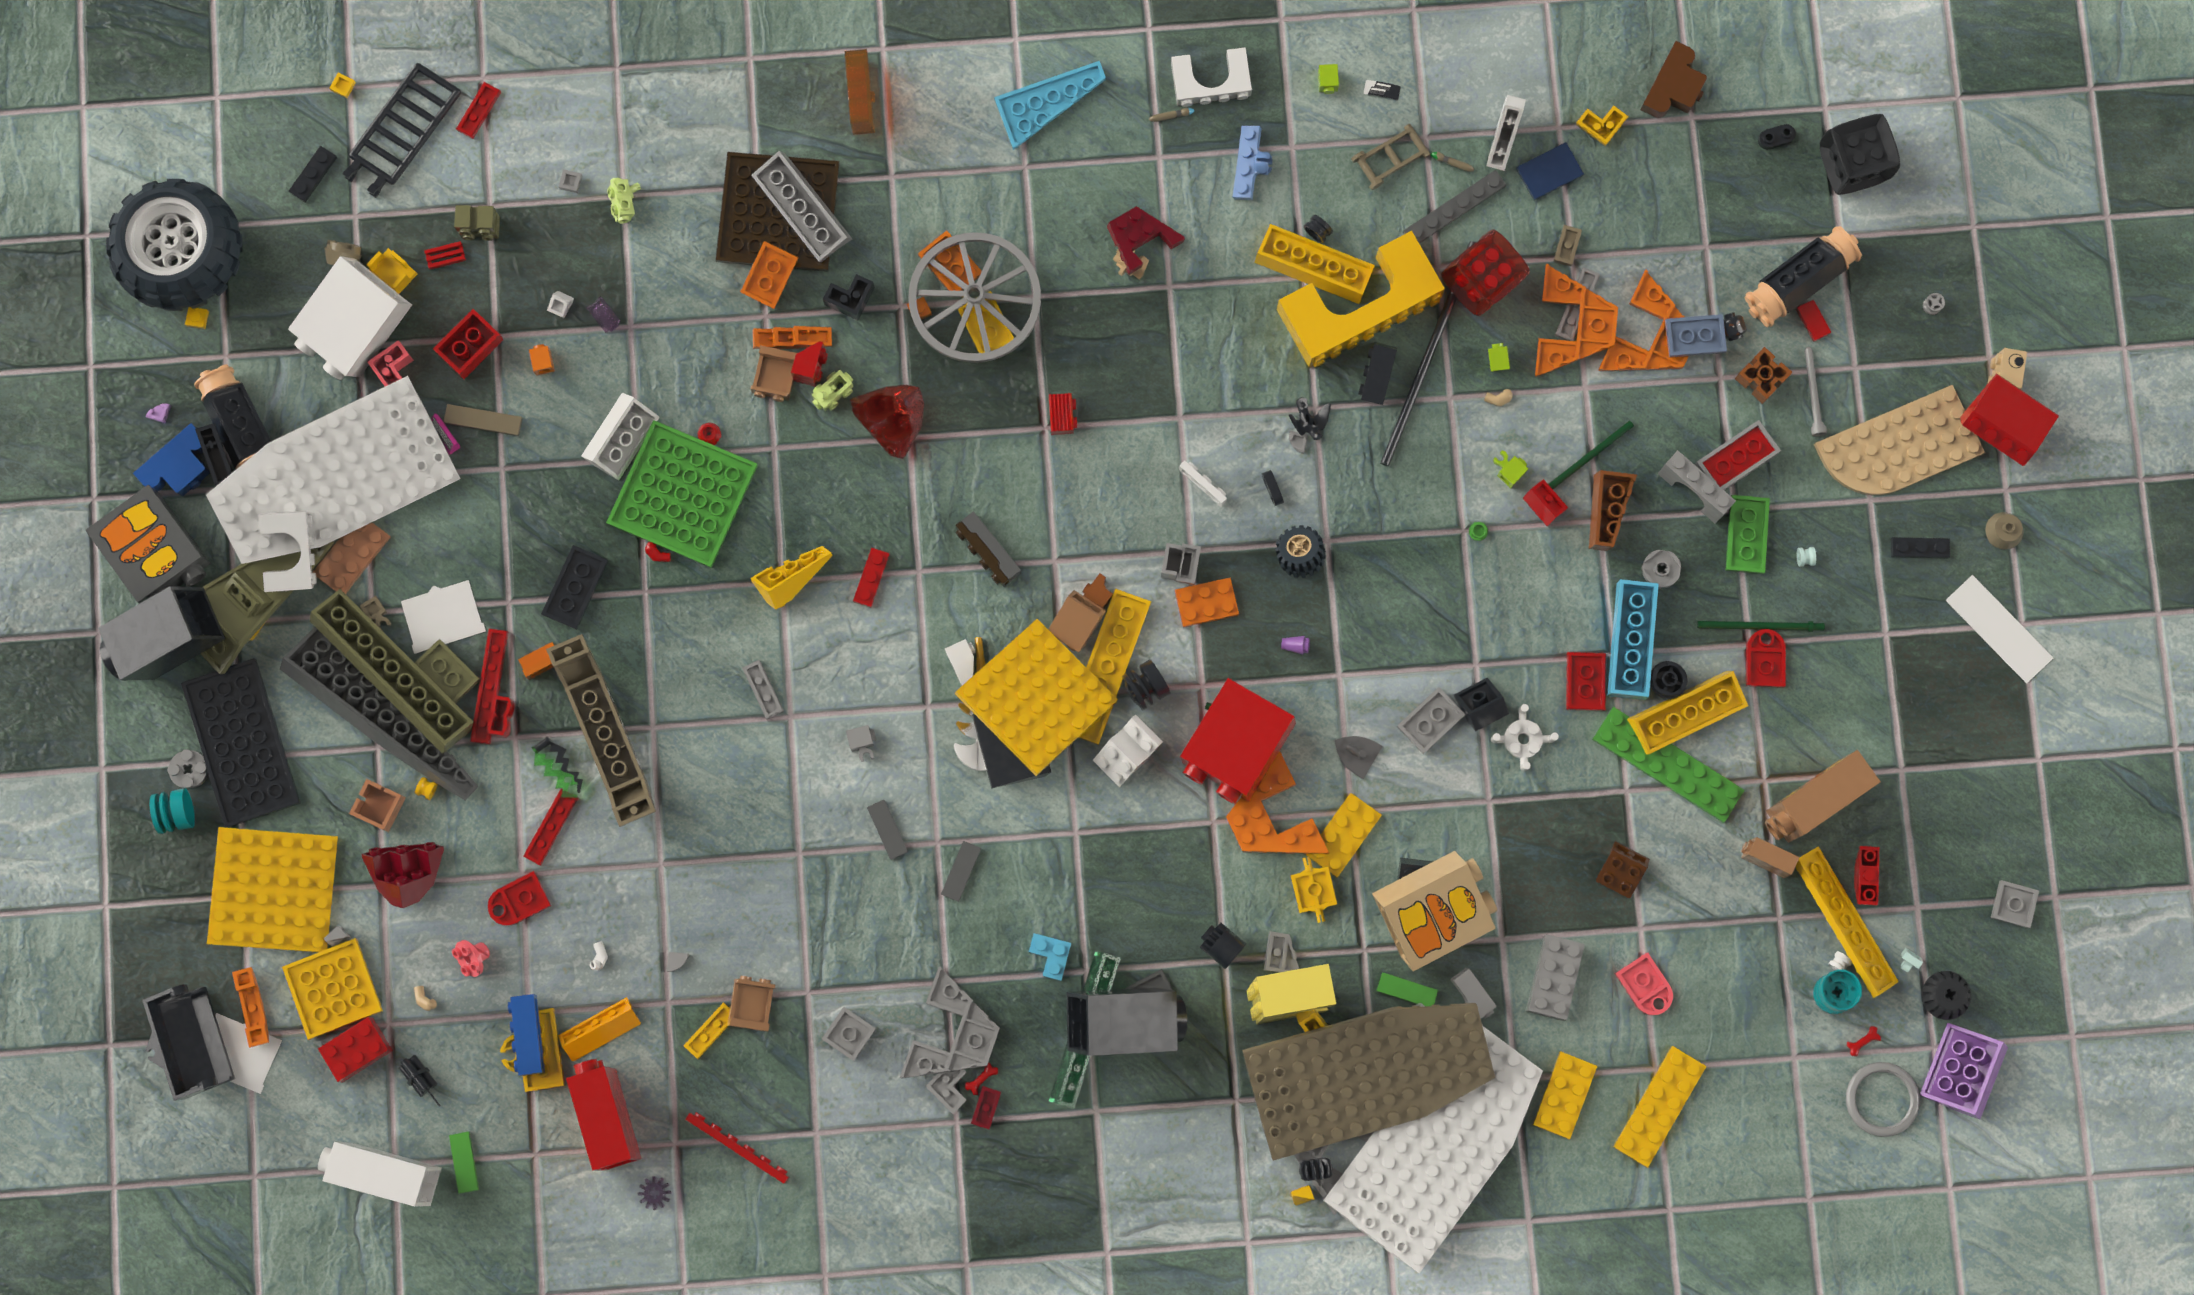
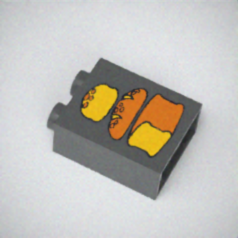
M150 485L145 486L85 530L139 604L169 586L180 587L185 583L187 587H191L197 584L206 576V572L203 569L211 564L162 495Z

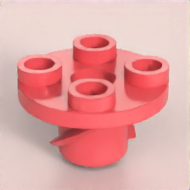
M461 940L452 949V955L460 964L461 972L464 976L477 977L482 974L483 961L490 956L489 949L484 943L479 942L473 945L467 940Z

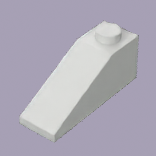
M966 639L945 648V652L961 685H964L974 676L973 654L976 651L972 643H967Z

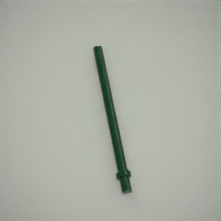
M1631 421L1625 423L1548 485L1555 489L1633 428V423Z
M1697 621V628L1808 630V632L1824 631L1825 624L1813 623V621H1808V623Z

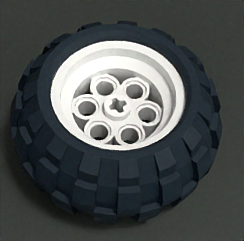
M175 178L167 179V181L161 183L152 181L144 184L140 192L134 196L130 193L122 200L123 207L119 213H113L109 222L111 230L109 237H106V254L109 256L110 269L115 279L131 296L150 307L162 308L166 311H183V308L186 307L198 308L208 304L207 299L215 294L220 296L228 288L226 283L231 276H236L240 267L238 259L243 249V240L237 217L221 196L201 183ZM189 231H194L192 236L187 237ZM190 249H194L192 255H187ZM161 251V255L158 258H154L155 253ZM178 259V263L171 266L172 261Z

